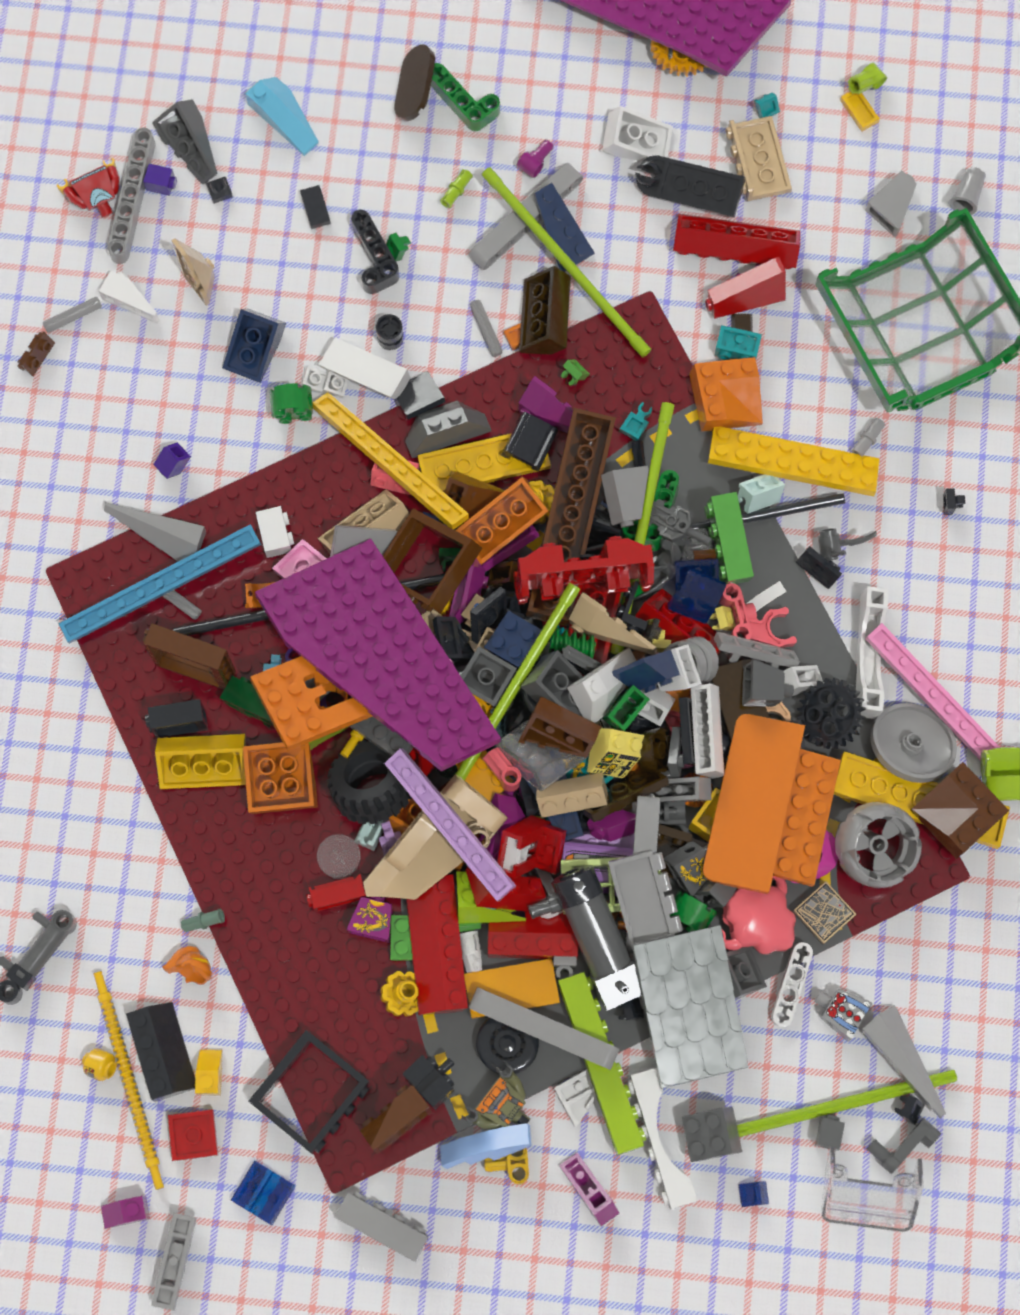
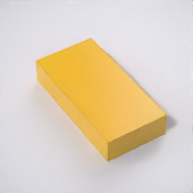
M848 92L841 96L840 101L861 132L879 123L880 118L863 93L852 94Z

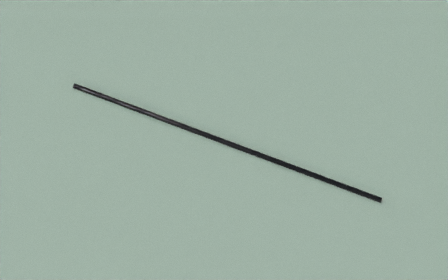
M844 493L757 510L749 514L742 513L743 524L845 504ZM710 520L692 523V528L699 532H706L708 527H711ZM655 536L649 537L650 539H657ZM604 543L588 544L585 554L600 553ZM518 559L503 561V562H500V563L510 562V561L518 562ZM489 570L485 571V576L489 575ZM446 573L400 583L412 590L438 586ZM264 610L175 627L173 631L190 636L269 620V617Z

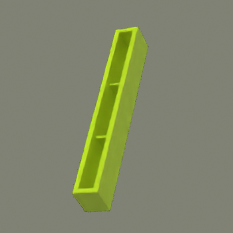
M583 972L559 980L558 986L573 1029L614 1046L612 1041L608 1042L605 1033L608 1032L605 1020H600L598 1011H601L598 999H593L590 990L594 988L590 977H586ZM584 1059L616 1155L619 1156L642 1148L646 1137L642 1127L638 1128L635 1121L639 1119L635 1106H630L628 1098L631 1097L627 1084L623 1085L620 1076L623 1075L620 1063L614 1062L612 1069L609 1070Z

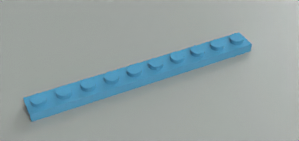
M250 524L58 624L67 642L70 644L260 546L261 543Z

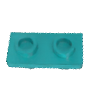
M721 325L714 355L722 360L753 357L756 359L762 334Z

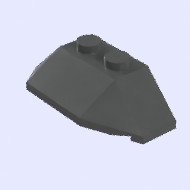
M455 401L416 416L405 442L411 457L415 458L420 454L432 452L491 432V427L484 413L459 401Z

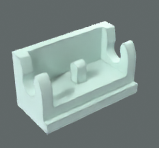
M765 474L739 484L738 501L740 503L743 501V497L745 498L744 511L749 514L779 503L785 484L778 477Z
M381 820L378 821V824H370L369 822L362 824L354 843L375 851L379 838L384 832L381 825L384 822Z

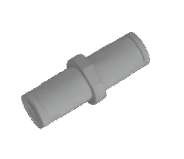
M875 418L868 429L861 433V438L853 448L852 453L859 454L862 457L869 447L876 443L877 436L885 426L881 419Z

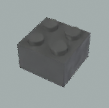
M722 1107L681 1117L691 1162L742 1153L733 1107Z

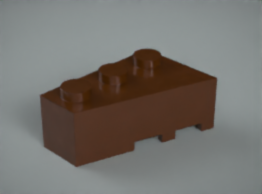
M541 696L518 743L525 744V742L538 744L540 748L549 746L558 748L559 752L587 758L602 726Z

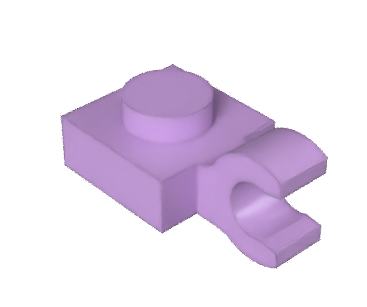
M390 821L381 823L385 836L380 837L379 840L384 856L401 836L400 831L393 833Z

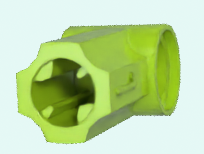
M874 62L870 63L861 73L849 79V91L852 94H861L871 88L877 90L886 82L887 76Z

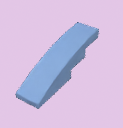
M526 1123L497 1128L440 1146L441 1166L449 1169L463 1162L472 1165L486 1158H491L495 1161L531 1146L530 1125Z

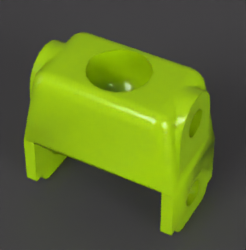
M1000 747L982 750V782L1000 801L1020 800V748Z

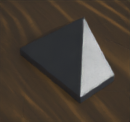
M595 521L592 522L589 539L605 544L606 540H609L610 537H622L620 529Z

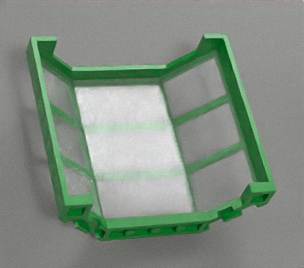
M967 208L952 211L948 215L945 225L924 242L918 245L912 244L901 253H892L881 262L875 261L864 270H855L850 276H837V268L832 270L826 269L818 274L815 285L886 412H892L895 408L898 412L907 411L908 407H912L913 410L921 409L991 376L997 371L996 368L1003 361L1007 364L1019 355L1020 299Z

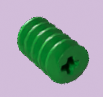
M556 628L553 632L549 653L552 649L561 652L563 648L569 645L593 658L596 646L594 635H590L588 640H586L585 633H582L578 639L575 631H573L570 637L568 636V630H564L562 635H560L559 628Z

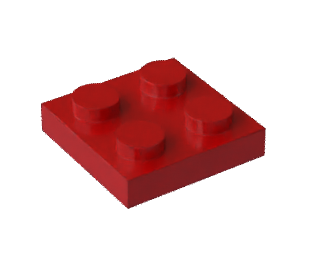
M213 1109L168 1115L172 1161L218 1156Z

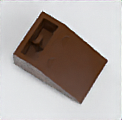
M455 471L449 477L444 493L469 514L470 519L505 490Z

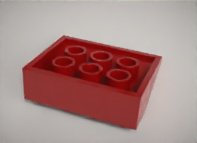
M525 911L526 921L489 922L488 958L554 959V956L576 957V960L578 958V942L567 916L563 912L549 919L540 916L532 919L530 913Z

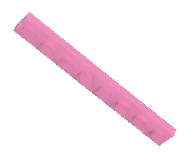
M883 623L865 638L980 761L982 750L1000 748Z

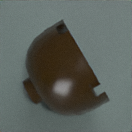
M653 728L640 734L644 735L640 750L641 758L637 763L642 769L648 772H666L669 770V767L666 765L669 757L671 736L665 734L666 729Z

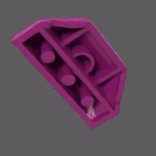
M477 558L454 592L449 617H456L460 624L466 621L461 615L474 596L476 594L480 596L481 590L487 587L488 576H485L486 570Z
M495 792L491 803L508 817L490 839V843L486 847V850L497 862L502 831L524 820L526 817L514 796ZM482 833L478 837V840L481 842L484 839V834Z

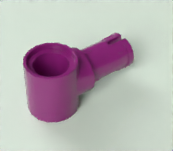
M545 139L535 151L533 150L530 153L526 151L520 157L516 166L530 177L535 178L544 166L545 157L553 150V144Z

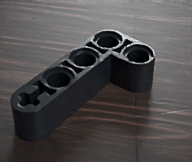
M362 209L356 210L351 217L353 230L373 264V267L363 272L361 278L362 285L366 293L376 294L398 282L399 268L369 213ZM368 237L375 238L373 241L366 240ZM380 253L385 255L382 258L376 257V255ZM388 270L394 271L391 275L385 274ZM370 279L376 280V282L373 284L367 283V281Z

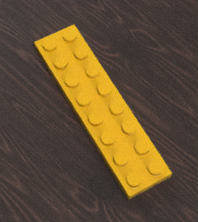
M714 427L708 463L874 497L877 488L880 458L865 455L861 457L855 453L726 427Z
M845 751L842 753L833 795L860 804L870 802L888 803L907 812L914 822L923 824L910 810L939 783L934 781L925 783L907 781L892 774L881 763ZM1009 811L976 842L999 849Z

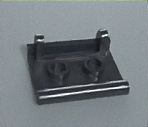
M523 412L518 418L516 426L501 455L505 458L513 456L532 466L533 470L539 471L558 433V429L527 412Z

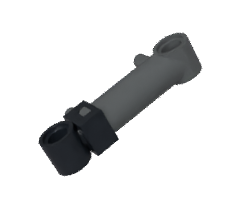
M66 910L56 911L51 921L39 912L34 913L32 918L45 929L18 964L11 963L4 956L0 957V966L8 971L6 976L11 979L0 983V1001L8 1005H14L22 998V988L28 991L37 979L35 977L68 934L75 931L77 921L70 912ZM64 917H68V925L64 928H60V920ZM9 987H13V996H11L10 998H6V989Z

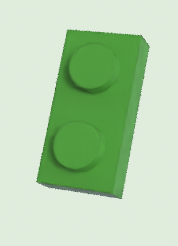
M391 915V961H412L408 915Z

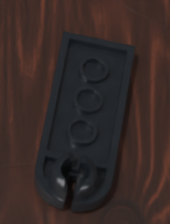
M659 155L650 156L637 166L639 171L656 175L654 178L635 172L638 188L645 195L735 218L746 177Z

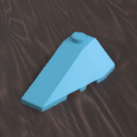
M277 77L259 80L245 93L248 105L302 155L305 156L319 143L292 91Z

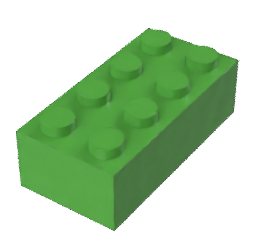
M737 492L711 496L704 507L706 519H710L711 523L708 531L709 537L715 543V548L713 549L716 552V561L719 563V569H717L718 580L723 582V587L729 583L749 582L754 577Z

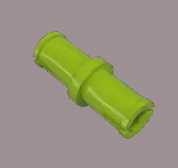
M462 169L455 181L449 184V189L443 198L440 199V203L450 209L458 196L464 193V188L473 178V175L468 170Z

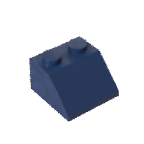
M671 650L642 658L612 671L613 676L630 688L634 685L640 691L644 690L645 693L656 690V685L659 683L661 687L672 683V678L680 675Z

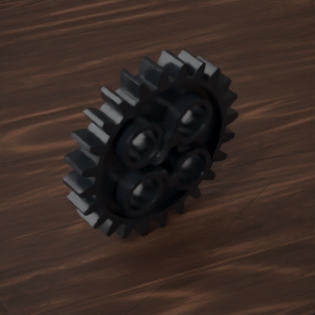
M825 678L824 683L818 680L817 687L810 685L811 692H804V695L807 697L806 700H799L803 707L797 708L798 711L802 712V715L798 716L797 719L803 720L802 725H805L806 729L803 733L804 736H810L809 742H816L815 746H823L826 749H830V747L838 749L839 745L845 747L846 740L853 742L852 734L860 735L856 729L857 727L863 728L864 725L860 723V720L866 719V716L861 715V712L866 710V707L860 706L864 699L857 698L860 691H853L854 685H847V681H839L837 678H833L832 681L829 678ZM831 693L832 700L828 703L827 697ZM847 706L848 713L844 716L843 710ZM817 711H819L820 717L816 721L815 714ZM835 724V731L831 733V726Z

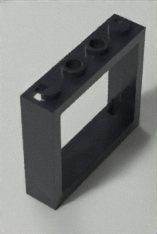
M306 1030L248 1102L313 1155L315 1151L319 1153L327 1144L325 1139L330 1133L334 1135L342 1125L339 1122L344 1115L348 1117L354 1111L356 1100L359 1097L363 1099L366 1096V1093L370 1090L368 1087L370 1082ZM310 1043L359 1082L311 1143L306 1141L262 1104Z

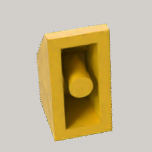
M223 1050L199 1051L195 1081V1094L198 1096H221Z

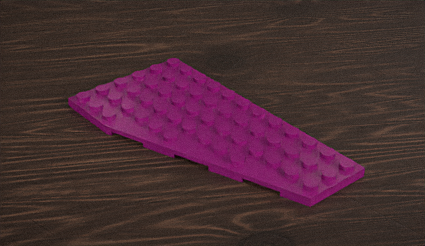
M372 539L255 591L256 598L289 649L292 648L311 663L320 674L358 701L373 717L392 732L395 731L420 752V755L440 771L501 742V737Z

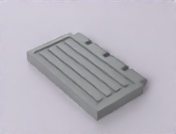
M652 850L608 861L631 948L634 945L675 936V933L683 931L679 915L671 917L669 915L678 911L673 893L667 895L663 893L672 890L668 873H658V870L666 868L662 852L653 854Z

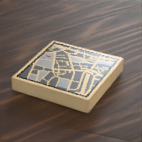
M827 881L793 910L822 944L827 942L856 915Z

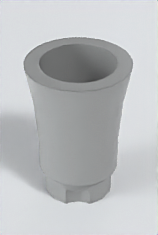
M971 167L966 170L956 192L949 201L950 207L953 210L967 208L971 215L976 213L986 176L985 172L977 167Z

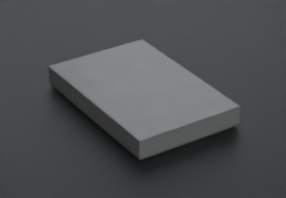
M335 525L330 557L369 539H372L383 556L398 531L395 529Z

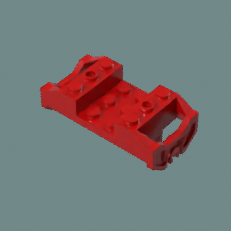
M614 536L606 540L598 556L589 557V560L581 561L580 558H570L567 562H564L562 545H556V543L543 544V547H539L527 557L518 558V571L513 573L518 603L526 604L529 598V590L540 589L542 601L560 598L564 592V586H567L569 582L573 585L606 582L607 593L628 592L630 579H638L642 591H649L654 584L651 545L640 544L629 538L622 539L621 536Z

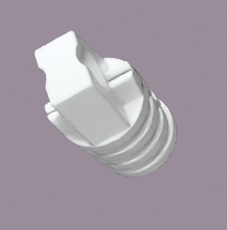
M478 931L461 933L462 958L466 972L482 971Z

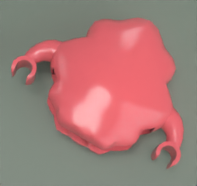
M773 876L772 880L776 881V887L771 886L768 894L739 888L735 891L728 903L722 907L724 911L723 921L730 927V937L732 938L730 940L725 939L726 934L722 930L726 949L735 951L742 947H754L760 954L768 955L774 951H786L793 946L796 917L787 908V883L785 879Z

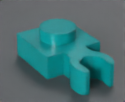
M643 402L638 407V413L630 412L620 428L621 433L635 441L641 438L648 427L649 422L645 419L652 414V407L648 412L641 410L644 406Z

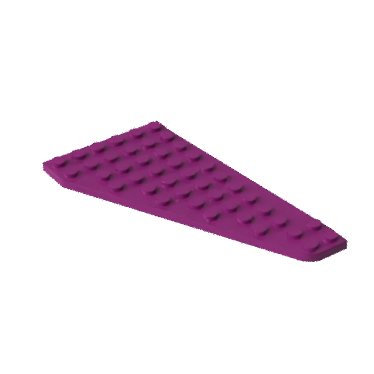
M560 0L679 51L726 77L791 5V0Z

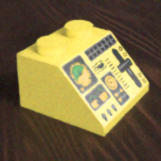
M601 728L590 750L587 772L595 774L602 772L603 775L624 778L641 758L640 750L644 735Z

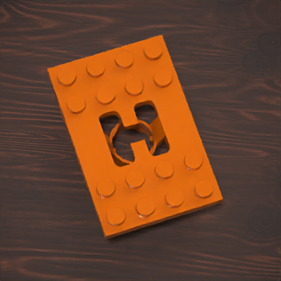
M302 656L250 676L251 682L287 751L373 717L354 698L348 699V693L343 689L340 690L326 679ZM314 678L315 688L309 689L305 681ZM337 689V693L345 699V701L327 708L320 706L319 696L326 694L328 691L336 692Z

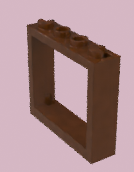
M413 508L383 557L393 573H395L423 527L461 546L462 549L430 599L401 584L413 604L416 605L420 602V607L429 613L434 610L441 614L479 555L482 547L471 538Z
M153 623L144 632L143 644L158 667L223 690L231 677L236 674L226 649Z

